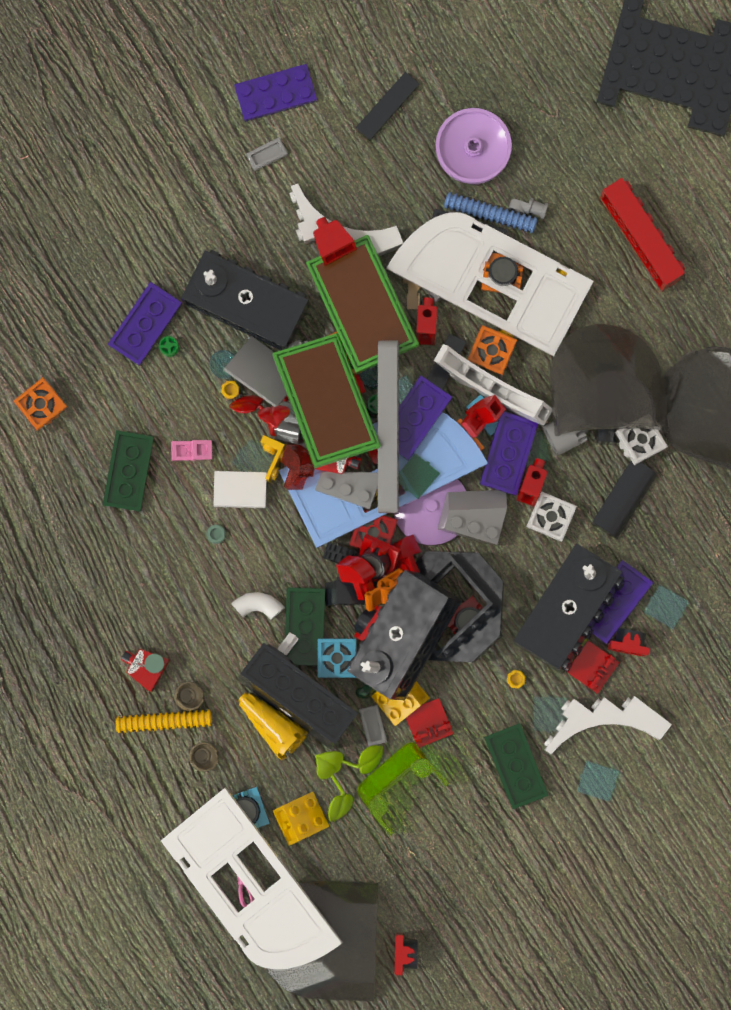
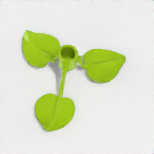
M382 745L367 747L359 757V764L343 760V754L339 751H329L315 755L318 777L320 779L331 777L341 793L335 796L330 803L328 811L329 821L334 822L348 813L353 804L352 795L345 794V791L333 774L341 769V763L354 768H360L361 774L372 772L381 761L383 755Z

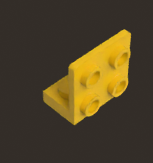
M263 435L260 443L264 451L272 455L276 452L265 477L266 481L271 483L272 479L276 480L279 474V463H284L288 453L285 444Z
M417 681L405 701L390 700L378 691L372 695L374 701L394 726L430 699Z
M310 792L272 810L289 846L329 827L314 792Z

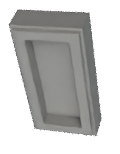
M280 137L246 153L254 172L288 155Z
M378 705L359 709L368 746L386 743L387 739Z

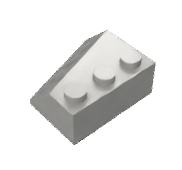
M498 490L447 492L437 529L488 545H497L507 510L506 493Z

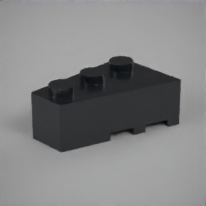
M337 577L335 581L325 583V606L366 605L365 600H358L353 583L341 582L340 577ZM378 581L373 582L375 588H377Z

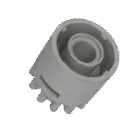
M574 412L543 426L547 440L557 456L587 441L585 433L588 432V428L581 416L577 418Z

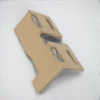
M403 278V283L408 284L407 309H418L420 293L417 296V292L420 290V286Z

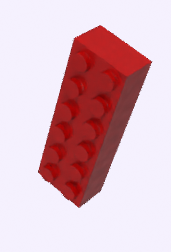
M620 178L603 189L600 199L661 292L682 279L685 274V267L680 260L677 261L673 254L675 252L671 245H666L664 242V235L659 228L656 229L653 225L654 220L650 213H645L643 210V203L638 196L635 197L632 193L633 188L631 184Z

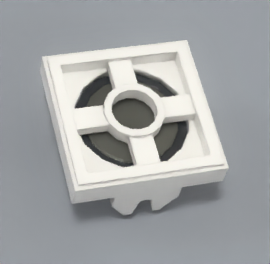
M649 414L615 432L620 440L619 447L624 450V456L630 457L634 465L668 447Z
M541 491L526 527L562 542L577 506Z

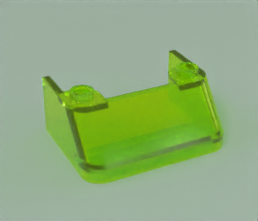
M413 742L402 746L363 780L357 788V793L363 803L389 835L395 830L382 817L388 810V803L382 795L409 771L412 770L420 778H425L434 772L445 786L450 783L422 749Z

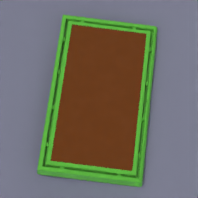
M369 235L354 240L356 250L326 266L321 256L306 262L356 374L378 365V341L398 340L399 355L419 346L418 340Z
M338 333L273 353L275 364L314 468L381 447Z

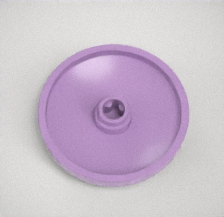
M467 108L452 114L444 121L437 134L436 155L441 167L450 177L462 183L481 184L494 179L504 170L511 155L512 143L506 125L498 116L484 109Z
M456 479L399 507L398 513H394V518L398 520L397 525L406 537L414 535L417 543L422 545L435 546L449 542L457 535L437 529L447 492H463L466 489ZM401 484L399 486V496L405 494Z

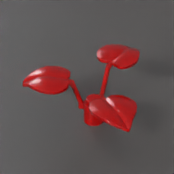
M255 395L240 397L230 404L229 408L239 413H250L257 408L260 409L258 417L268 424L271 436H276L275 428H278L280 423L290 414V409L282 405L263 408L260 405L263 403V399ZM288 396L284 398V402L289 400Z

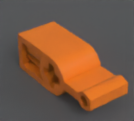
M400 568L380 579L377 582V588L365 593V604L368 611H373L381 603L386 604L389 592L395 588L398 583V576L404 571Z

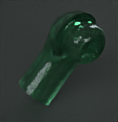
M365 684L362 688L356 690V695L358 698L366 699L375 692V689Z

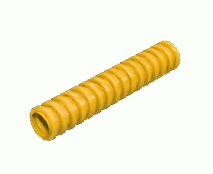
M207 709V711L201 710V712L195 710V712L189 711V713H186V711H183V713H180L179 711L177 714L165 712L164 715L162 713H159V715L153 713L151 716L150 714H147V716L141 714V716L135 715V717L129 715V717L123 716V718H120V716H117L116 731L118 733H121V731L124 733L130 731L131 733L133 730H136V732L142 730L144 732L145 729L157 731L158 728L160 730H163V728H166V730H169V728L175 729V727L181 729V727L187 728V726H190V728L196 726L198 728L199 725L211 727L212 725L210 709Z

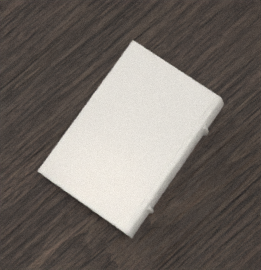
M215 471L214 507L266 508L267 481L265 477L267 473Z

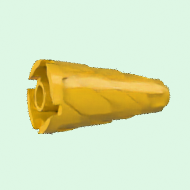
M245 692L239 698V706L247 714L256 730L281 761L288 757L285 755L287 751L292 754L305 740V735L308 732L263 700H260L253 693L250 692L248 694Z

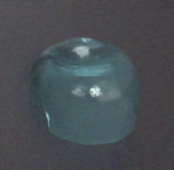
M219 350L214 353L209 363L212 373L222 379L232 377L224 371V368L235 354L228 350Z
M378 365L359 373L365 388L378 390Z

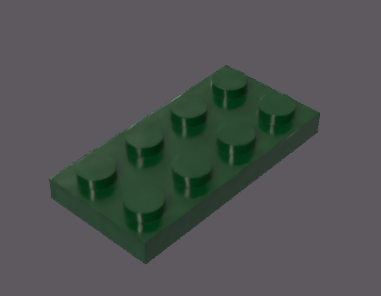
M116 430L103 506L141 512L154 436Z
M287 587L285 638L290 632L299 639L287 654V657L294 663L293 665L318 666V639H324L325 589Z
M520 723L484 737L512 810L549 796Z

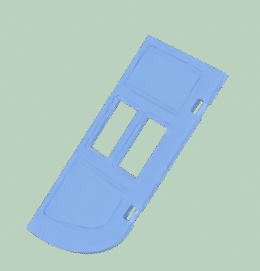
M443 412L409 461L399 455V481L405 491V494L399 496V507L488 464L470 435L454 419ZM378 422L373 424V427L378 437ZM310 456L279 470L316 548L387 514L378 513V507L365 513L360 506L315 491L321 472L327 471L313 469V465L307 467L305 463L311 461ZM378 469L370 473H378Z

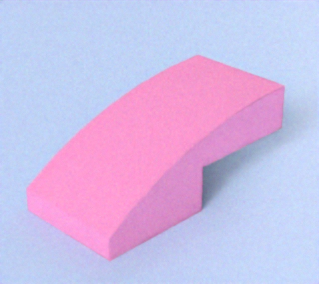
M212 440L171 442V461L212 459Z

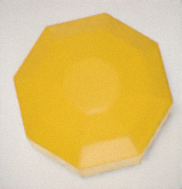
M226 381L222 385L221 393L226 399L234 400L239 396L240 387L235 381Z
M513 670L507 675V683L511 688L519 689L525 684L526 677L522 671Z

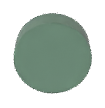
M212 525L208 528L206 536L211 543L220 544L225 540L226 532L222 526Z
M151 654L145 659V668L149 672L159 673L163 670L165 663L160 655Z

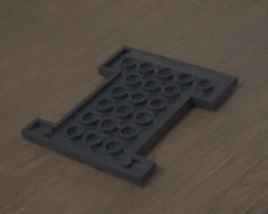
M624 0L596 103L615 107L619 90L692 109L688 128L724 137L731 114V22L717 19L713 34L709 36L639 17L644 0Z

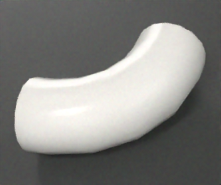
M261 592L246 593L231 603L243 618L251 612L259 611L272 620L285 609L283 604L272 595Z

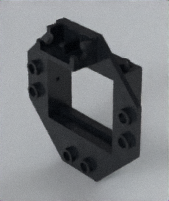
M427 551L416 561L420 574L438 584L456 567L487 603L442 648L437 644L428 660L475 663L503 637L501 626L504 581L480 553Z

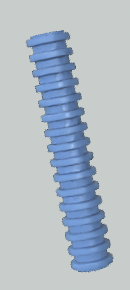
M452 192L447 194L444 204L446 209L448 207L450 210L456 209V212L462 211L463 214L465 212L467 215L473 214V217L479 216L480 219L482 217L484 220L490 219V222L496 221L497 224L499 222L502 223L501 225L507 224V227L513 226L514 229L517 227L520 231L524 229V232L530 231L531 234L534 232L537 223V217L531 218L530 215L528 217L525 216L526 214L520 215V212L514 213L513 210L511 212L508 211L509 209L503 210V207L497 208L496 205L494 207L491 204L486 205V202L480 203L479 200L477 202L474 199L469 200V197L463 198L462 195L460 197L457 194L452 195Z

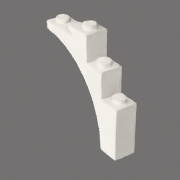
M299 184L291 186L292 192L289 195L292 202L297 203L299 209L296 210L299 220H303V222L298 223L297 236L299 241L303 240L306 245L315 241L313 232L318 229L316 221L324 216L314 209L305 198ZM343 226L353 240L369 235L378 256L397 250L403 244L397 226L373 231L354 230Z
M445 344L442 345L434 359L457 382L475 389L485 398L496 395L502 405L516 415L544 426L553 410L544 401L530 396L492 376Z
M635 696L631 699L628 697L622 704L623 710H620L605 697L601 700L597 699L591 707L594 709L592 712L575 699H572V701L567 700L561 708L563 710L561 715L567 720H562L556 727L558 732L554 737L549 736L544 743L546 746L544 750L552 754L561 743L572 735L598 725L617 724L629 726L644 731L657 740H661L672 724Z

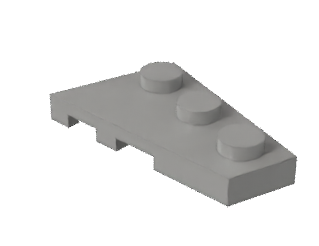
M321 472L315 491L370 510L378 488V473L344 472L343 474Z

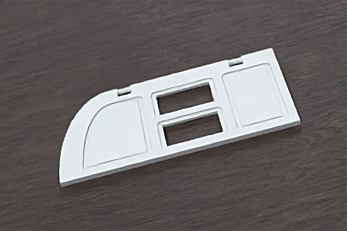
M457 212L442 214L419 227L402 244L386 268L553 357L593 283V280L561 265L559 262L494 228L475 220L469 215ZM475 224L482 228V232L471 228L472 225ZM493 251L511 258L514 262L533 271L523 291L511 284L508 286L496 285L489 277V273L488 278L483 277L485 261L489 260ZM557 268L567 272L566 277L557 273ZM477 280L517 301L507 321L467 300Z
M227 788L220 791L161 840L234 940L240 945L245 955L256 965L269 969L298 967L326 955L343 943ZM252 842L257 845L281 877L266 891L262 889L238 857V854ZM183 857H185L187 862L190 864L189 868L182 861ZM227 863L255 898L240 912L237 911L212 877L215 872ZM243 935L249 945L246 946L240 936Z

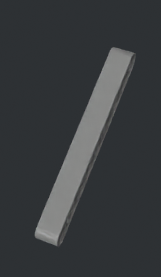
M398 340L378 341V440L381 445L378 448V513H398L399 511Z

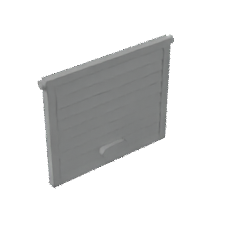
M249 336L247 338L249 340L226 365L224 371L272 406H279L287 396L273 358L274 352L254 337Z

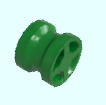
M171 336L161 339L159 348L162 354L167 357L175 356L179 351L177 340Z
M378 394L371 396L367 403L368 410L373 415H378Z

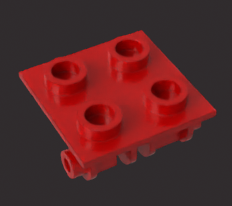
M587 641L567 673L598 694L620 662L612 655H608L596 645Z
M439 698L421 705L406 717L418 748L454 734Z

